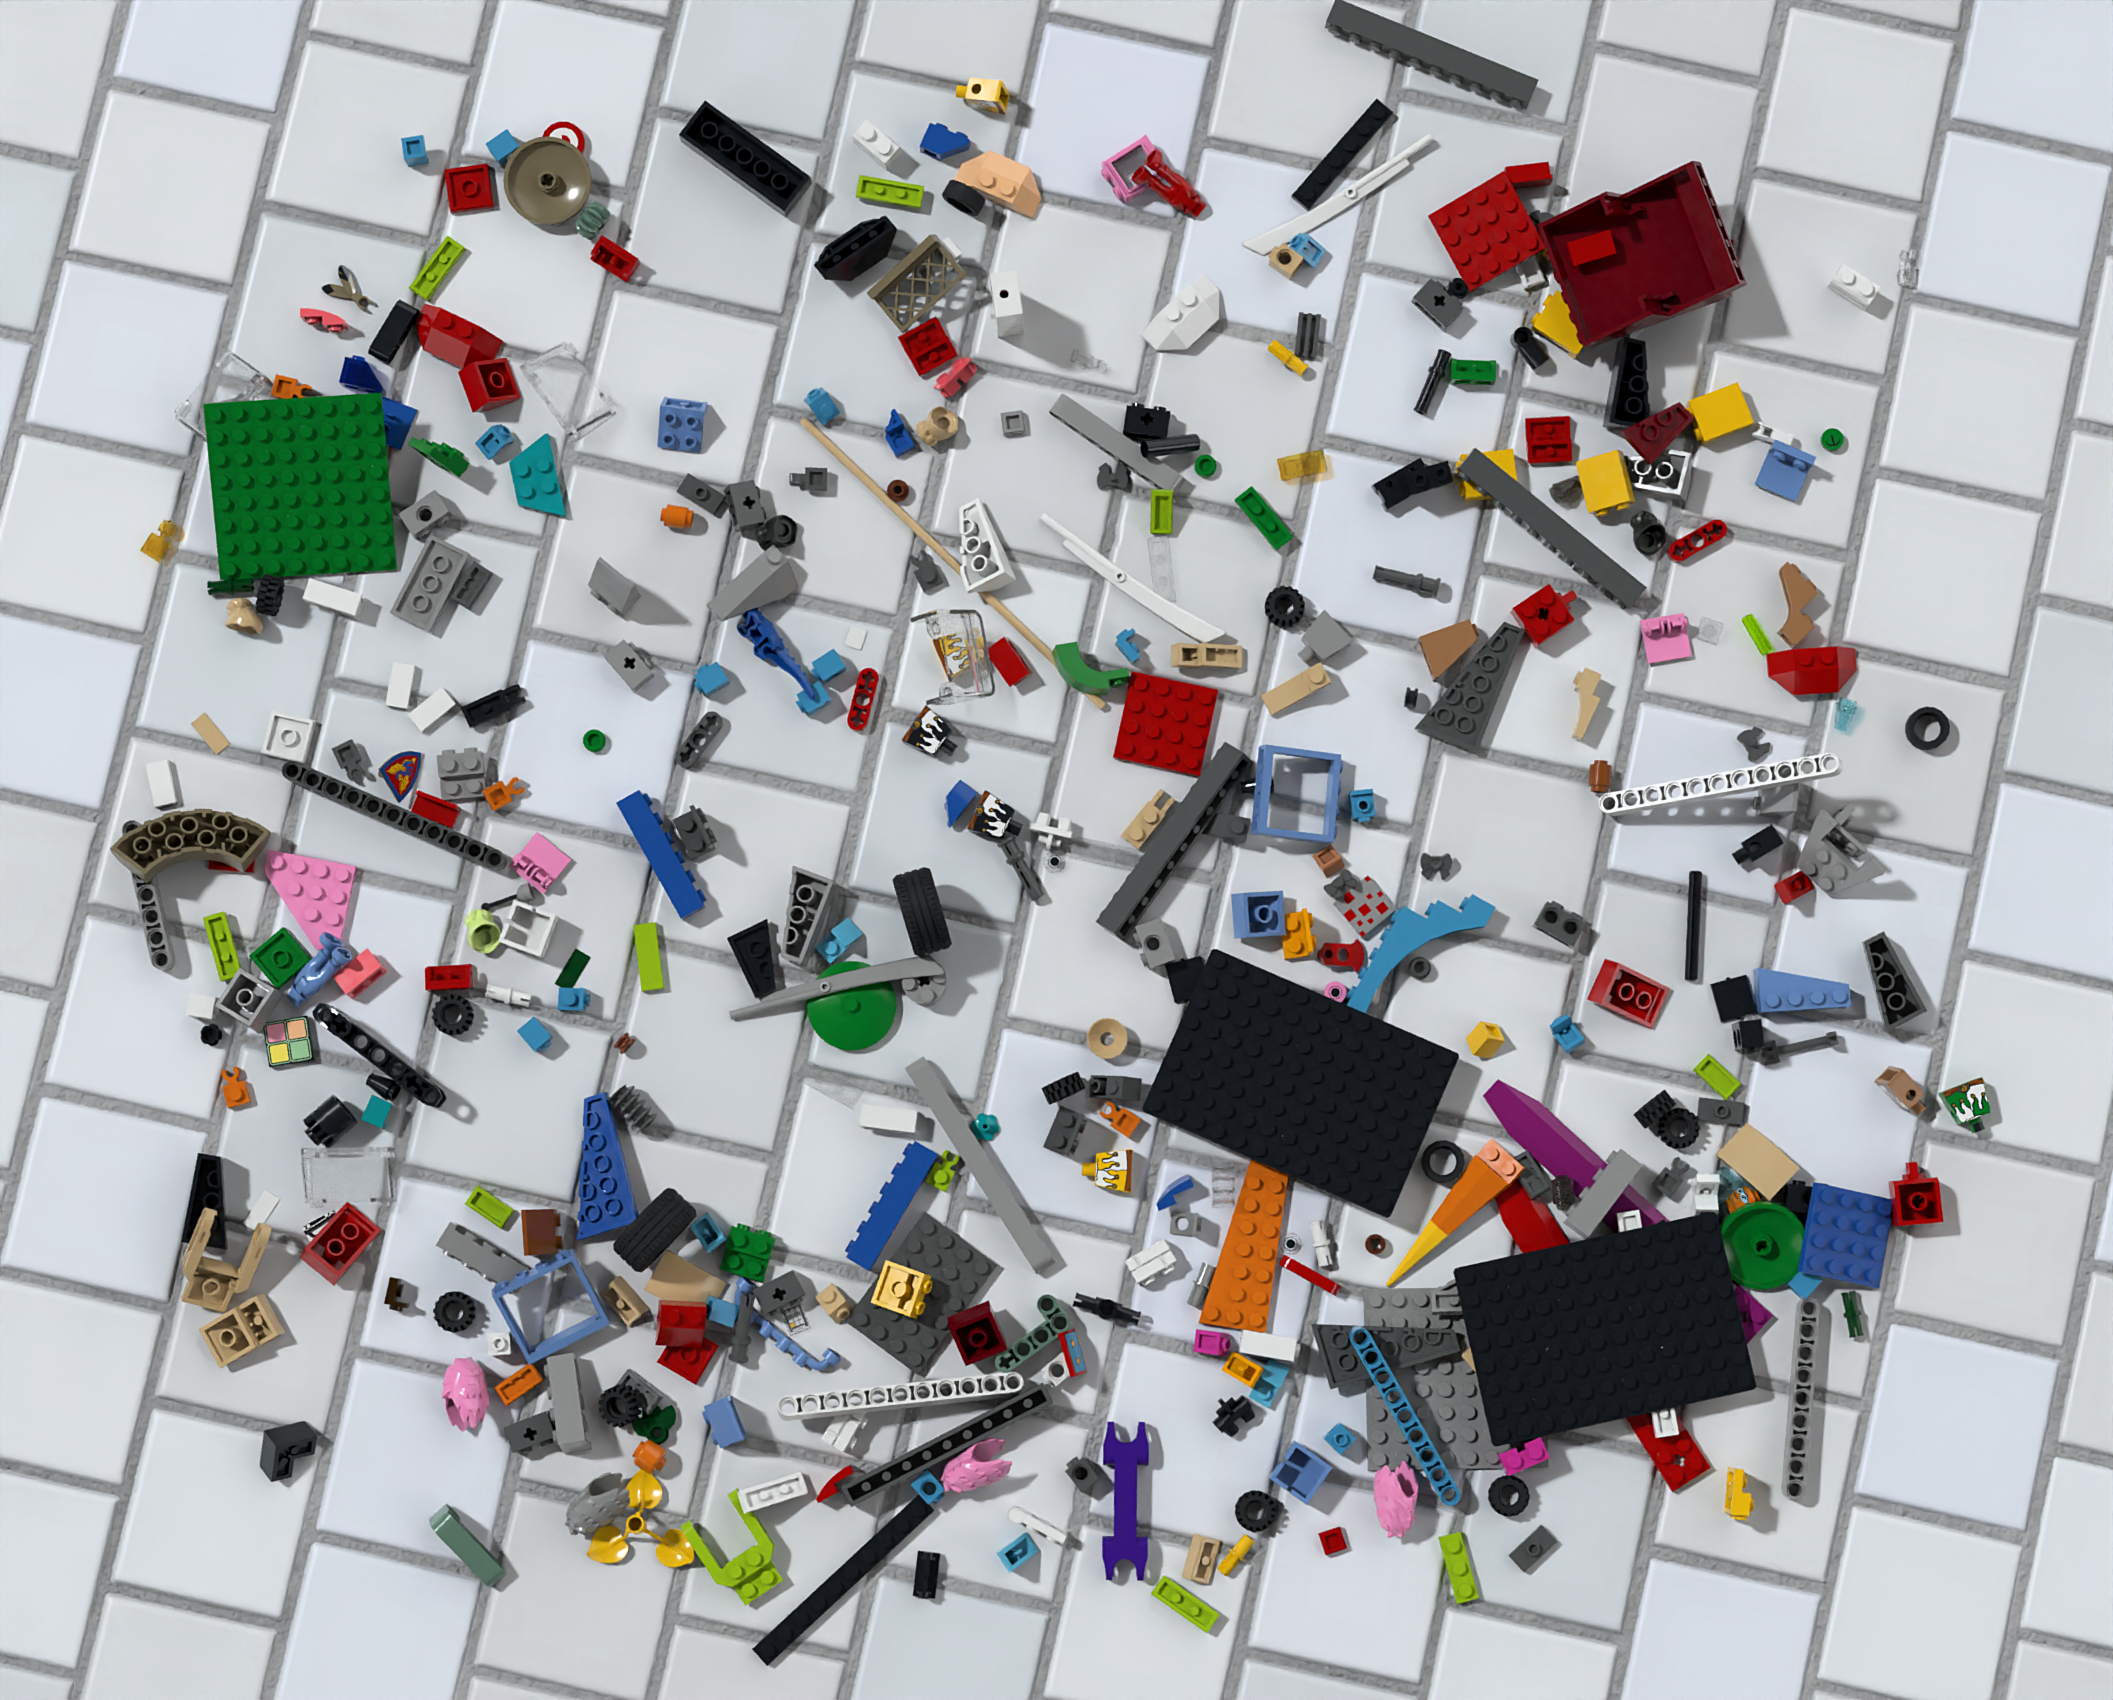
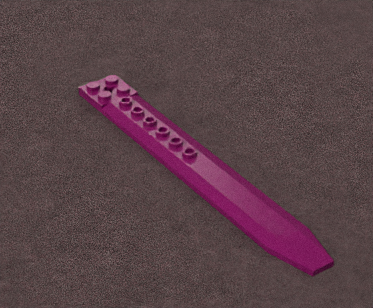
M1499 1079L1483 1095L1508 1135L1523 1149L1528 1150L1535 1160L1581 1200L1578 1197L1586 1186L1589 1188L1595 1182L1592 1179L1600 1168L1604 1170L1608 1164L1534 1098ZM1629 1184L1602 1219L1615 1233L1619 1232L1616 1213L1639 1210L1642 1227L1654 1225L1661 1220L1669 1221ZM1732 1280L1739 1312L1744 1311L1746 1313L1744 1316L1746 1320L1745 1322L1742 1321L1748 1344L1773 1315Z

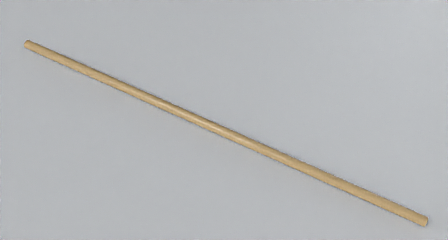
M804 417L800 421V424L961 577L960 566L962 565L895 501L891 500L873 480L810 420ZM989 591L977 592L1056 667L1052 651ZM1083 693L1100 710L1107 704L1098 695Z

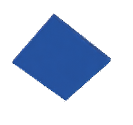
M382 396L386 445L401 450L418 410Z

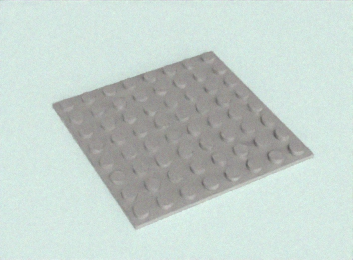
M1436 1288L1363 1289L1364 1326L1454 1329L1460 1347L1459 1352L1391 1372L1447 1469L1502 1468L1497 1454L1511 1447H1515L1519 1451L1523 1449L1521 1443L1527 1440L1501 1446L1492 1445L1476 1372L1461 1356L1462 1352L1470 1346L1463 1315H1432L1430 1292ZM1388 1373L1378 1375L1376 1377L1377 1381H1385ZM1371 1378L1365 1379L1368 1471L1381 1470L1385 1465L1390 1470H1395L1397 1466L1401 1465L1402 1461H1406L1413 1470H1423ZM1391 1391L1388 1394L1389 1401H1396L1399 1397L1398 1391ZM1407 1410L1399 1414V1420L1405 1421L1410 1417V1412ZM1414 1430L1410 1434L1411 1440H1418L1421 1437V1431ZM1548 1435L1542 1436L1541 1439L1548 1452ZM1424 1450L1421 1458L1423 1460L1430 1459L1432 1451ZM1548 1459L1528 1468L1549 1467Z

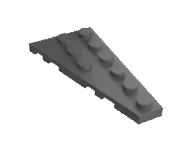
M1503 622L1414 729L1477 753L1523 636L1524 629Z
M1311 1324L1330 1389L1371 1378L1349 1339V1332L1355 1325ZM1363 1326L1372 1336L1391 1371L1460 1351L1454 1329ZM1364 1332L1356 1333L1354 1341L1358 1343L1363 1342L1366 1334ZM1373 1351L1368 1352L1365 1356L1367 1362H1373L1377 1358L1376 1352ZM1381 1371V1372H1379V1373L1377 1374V1376H1378V1375H1381V1374H1385V1373H1387V1372H1386V1371Z

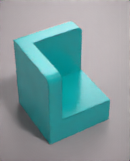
M372 1095L361 1120L385 1129L388 1123L386 1118L392 1103Z

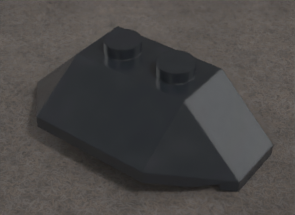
M882 216L880 219L863 221L828 244L814 266L825 280L852 281L888 256L897 228L887 216Z

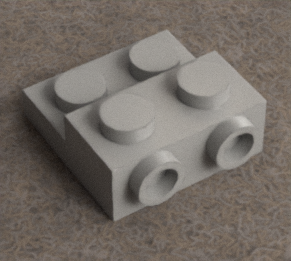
M473 747L465 748L464 753H455V750H443L442 755H437L441 799L451 801L485 797L482 790L486 789L484 753L482 751H477V748Z

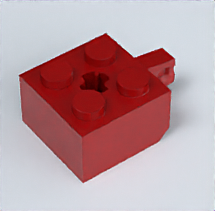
M1548 584L1515 606L1510 613L1518 625L1524 629L1525 635L1534 648H1537L1573 623L1574 618L1568 611L1571 609L1568 604L1574 601L1577 595L1573 590L1563 596L1560 592L1556 594L1551 585ZM1540 612L1542 614L1544 612L1547 615L1545 620L1538 618Z
M1917 1162L1905 1163L1906 1174L1902 1175V1180L1889 1181L1893 1226L1943 1222L1938 1177L1924 1178L1923 1173H1918ZM1913 1199H1919L1920 1204H1917L1916 1208L1915 1205L1912 1204Z

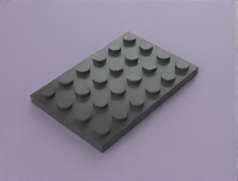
M926 1212L889 1260L890 1262L931 1276L932 1289L928 1294L925 1293L923 1313L915 1319L871 1303L881 1275L880 1273L845 1321L917 1375L950 1331L947 1317L964 1311L997 1267V1264Z

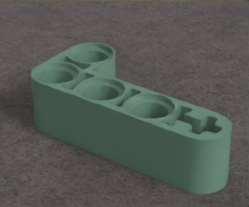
M1045 1294L1037 1301V1308L1046 1321L996 1357L995 1366L1000 1372H1010L1058 1337V1333L1069 1329L1070 1319L1052 1295ZM1044 1298L1053 1300L1054 1306L1050 1311H1045L1041 1308L1040 1303ZM1062 1316L1066 1319L1067 1325L1064 1329H1057L1054 1326V1319L1056 1317ZM1040 1329L1046 1330L1048 1333V1340L1044 1343L1038 1342L1035 1338L1036 1332ZM1020 1343H1027L1029 1345L1030 1352L1028 1355L1022 1356L1017 1352V1347ZM1013 1349L1015 1356L1020 1361L1016 1363L1014 1358L1009 1362L1010 1367L1008 1369L1005 1366L1001 1368L999 1365L1001 1363L1000 1358L1002 1356L1004 1358L1010 1357L1012 1354L1009 1353V1350Z
M445 1504L429 1519L433 1531L487 1587L490 1588L507 1573L503 1565L461 1523L458 1514L448 1504Z

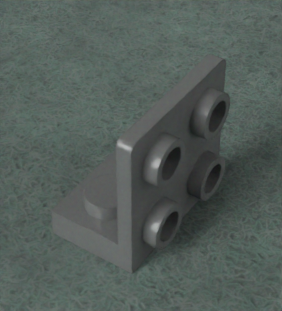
M694 805L689 806L691 811L672 821L691 860H694L715 850L714 843L717 840L710 827L706 829L704 823L708 821L701 808L696 809Z
M1060 1106L1043 1147L1066 1157L1069 1156V1153L1074 1155L1079 1141L1075 1140L1078 1132L1083 1134L1087 1124V1120L1084 1119L1085 1114H1080Z

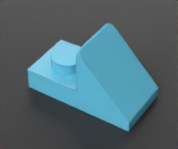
M847 918L833 928L831 933L815 948L832 964L863 933Z
M1269 1358L1248 1397L1269 1408L1290 1368Z

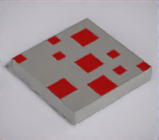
M1368 875L1356 885L1355 889L1352 888L1345 893L1344 899L1333 903L1361 938L1396 910Z

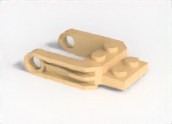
M205 1207L182 1259L183 1273L188 1282L181 1300L225 1313L232 1294H238L248 1289L269 1240L271 1226L260 1222L257 1224L240 1266L235 1267L233 1264L202 1256L211 1235L210 1229L214 1216H217L216 1210Z

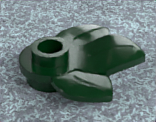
M657 1405L650 1415L642 1410V1418L632 1422V1427L638 1435L646 1436L648 1440H652L658 1445L662 1444L668 1439L669 1429L675 1424V1409L670 1405L661 1410ZM656 1429L662 1431V1435L659 1438L654 1436Z

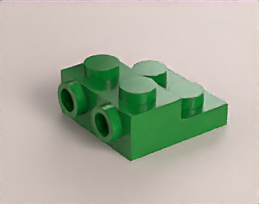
M412 437L408 443L409 446L437 467L459 478L468 468L469 462L463 459L464 454L454 447L451 448L444 442L440 445L433 441L430 443L424 438L420 441Z
M738 1223L737 1227H731L720 1270L763 1282L776 1239L771 1238L772 1233L760 1229L758 1233L751 1232L750 1226Z

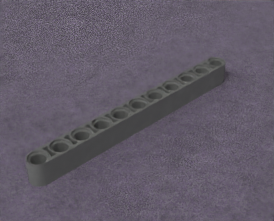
M291 760L282 766V775L290 782L484 867L500 871L507 864L505 854L498 849L299 762ZM297 766L298 774L295 777H290V768ZM317 775L319 778L318 783L315 786H310V777ZM338 784L339 791L334 795H330V786ZM358 793L359 800L351 804L349 802L350 795ZM376 801L379 803V809L372 813L369 810V806L372 802ZM395 810L399 811L400 816L398 820L390 821V813ZM418 819L420 821L419 828L411 830L410 822ZM434 828H439V837L431 839L430 831ZM454 837H459L460 845L456 848H451L450 840ZM473 846H480V854L472 857L470 855L471 848ZM496 854L500 855L501 862L496 866L491 865V857Z

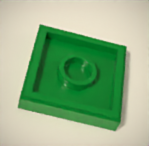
M282 927L249 955L277 990L296 976L311 960L285 927Z

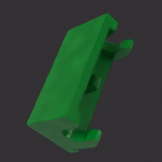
M1450 360V384H1495L1496 360Z

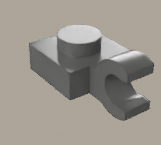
M805 467V474L790 473L789 484H805V491H827V468Z

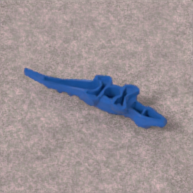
M758 608L751 609L742 614L744 621L737 625V631L744 638L749 637L755 645L754 654L763 661L770 659L781 669L789 673L801 685L810 700H814L815 694L806 678L805 672H802L801 666L795 663V658L789 655V650L785 648L783 639L780 638L774 625L762 615Z

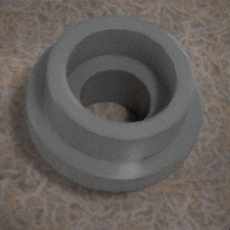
M1416 957L1409 963L1408 970L1413 978L1424 979L1430 974L1431 965L1427 959ZM1421 964L1424 968L1423 972H1417L1415 969L1416 965Z

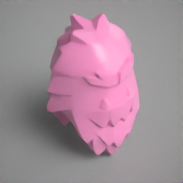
M472 1357L466 1359L455 1358L454 1363L446 1370L445 1379L442 1383L444 1386L442 1398H444L448 1419L452 1426L456 1424L462 1432L467 1429L468 1425L475 1429L479 1420L483 1422L486 1409L489 1406L488 1384L485 1381L486 1375L481 1366L473 1361Z
M995 1438L984 1439L963 1449L958 1456L950 1458L945 1465L941 1478L945 1492L953 1490L956 1493L973 1491L976 1488L985 1487L999 1481L1007 1475L1012 1461H1003V1459L989 1461L994 1454L1003 1449L1002 1445L1005 1443V1440Z
M1402 1461L1401 1465L1397 1466L1395 1472L1393 1471L1392 1473L1389 1467L1385 1465L1381 1471L1378 1470L1374 1478L1376 1513L1381 1527L1388 1531V1538L1396 1535L1403 1538L1405 1532L1410 1530L1414 1521H1416L1415 1506L1418 1497V1483L1416 1482L1413 1468H1410L1406 1461Z

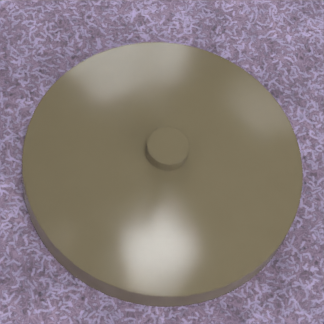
M546 136L529 140L514 151L506 164L503 182L507 199L519 215L532 223L557 225L572 219L584 208L591 193L592 175L587 160L573 144L557 137Z

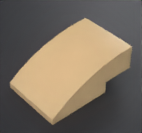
M1747 1122L1716 1154L1748 1186L1756 1190L1766 1201H1770L1800 1169L1780 1149Z
M666 1250L644 1290L662 1300L704 1302L706 1305L709 1295L719 1298L727 1283Z
M264 1293L256 1295L199 1329L219 1368H223L285 1333Z

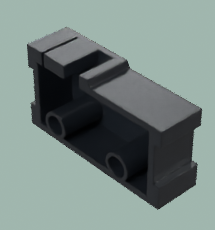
M1421 458L1371 485L1373 491L1377 492L1383 502L1381 505L1385 511L1410 497L1407 496L1402 475L1409 472V470L1414 471L1424 468Z

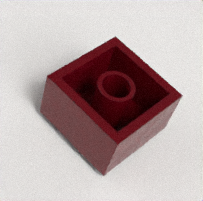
M989 1301L947 1317L949 1330L965 1366L1008 1350L1006 1338Z

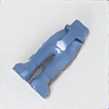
M323 932L319 938L324 948L320 949L317 955L302 968L294 984L290 986L291 991L287 997L296 1007H299L303 1001L307 1002L313 995L318 993L330 978L340 970L341 965H347L352 960L350 951L342 948L344 944L328 932Z

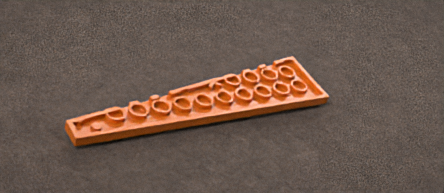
M1252 1159L1250 1160L1198 1323L1266 1332L1288 1175Z

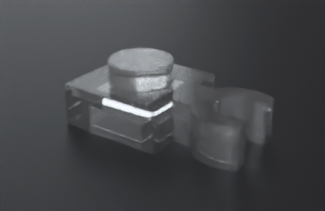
M1073 349L1071 354V362L1074 363L1075 367L1082 370L1092 368L1106 374L1109 366L1108 362L1096 359L1094 356Z

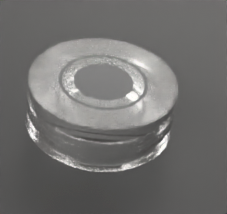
M1050 851L1044 857V867L1051 873L1061 872L1066 865L1065 856L1060 851Z
M1286 1233L1280 1238L1279 1247L1284 1254L1295 1255L1300 1251L1302 1241L1297 1234Z

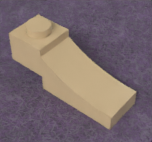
M1176 643L1171 645V667L1242 668V646Z
M1320 662L1261 695V698L1272 716L1331 683V680Z
M1586 667L1582 672H1577L1573 681L1576 684L1574 691L1578 692L1579 712L1572 738L1578 741L1583 738L1601 699L1593 695L1601 674Z

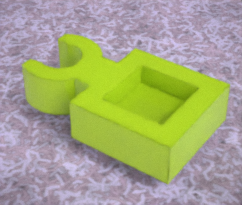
M945 1150L942 1154V1165L935 1162L926 1180V1183L944 1192L947 1191L956 1173L950 1168L959 1161L958 1155H956L953 1161H948L946 1158L948 1150Z

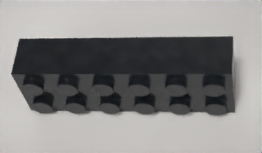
M707 101L703 102L679 134L683 144L785 218L812 184L811 177Z

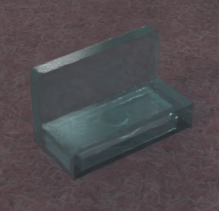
M1727 1166L1720 1167L1714 1173L1719 1174L1720 1181L1726 1186L1717 1196L1718 1203L1725 1202L1743 1182Z

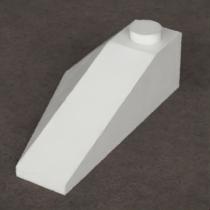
M976 498L959 508V529L962 535V546L960 547L962 566H960V574L966 591L968 593L998 590L1015 581L1010 562L980 499Z

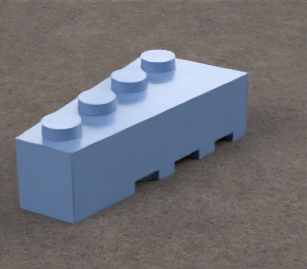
M1762 968L1753 970L1757 1014L1851 1007L1849 984Z

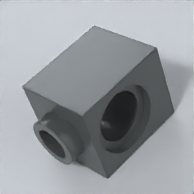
M1076 1456L1066 1464L1068 1469L1065 1472L1081 1493L1100 1479L1084 1457L1078 1459ZM1078 1467L1086 1468L1088 1471L1087 1477L1084 1479L1076 1478L1074 1475L1075 1469Z

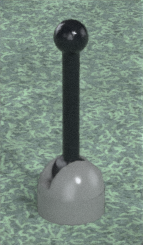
M529 883L523 884L518 888L517 894L489 904L483 903L481 909L488 911L491 907L517 898L523 902L534 900L532 887Z

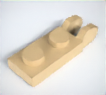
M1162 789L1156 793L1150 802L1146 803L1121 835L1123 839L1137 850H1139L1166 816L1165 813L1175 802V799L1171 797L1166 801L1161 811L1155 807L1156 802L1163 796L1164 791Z

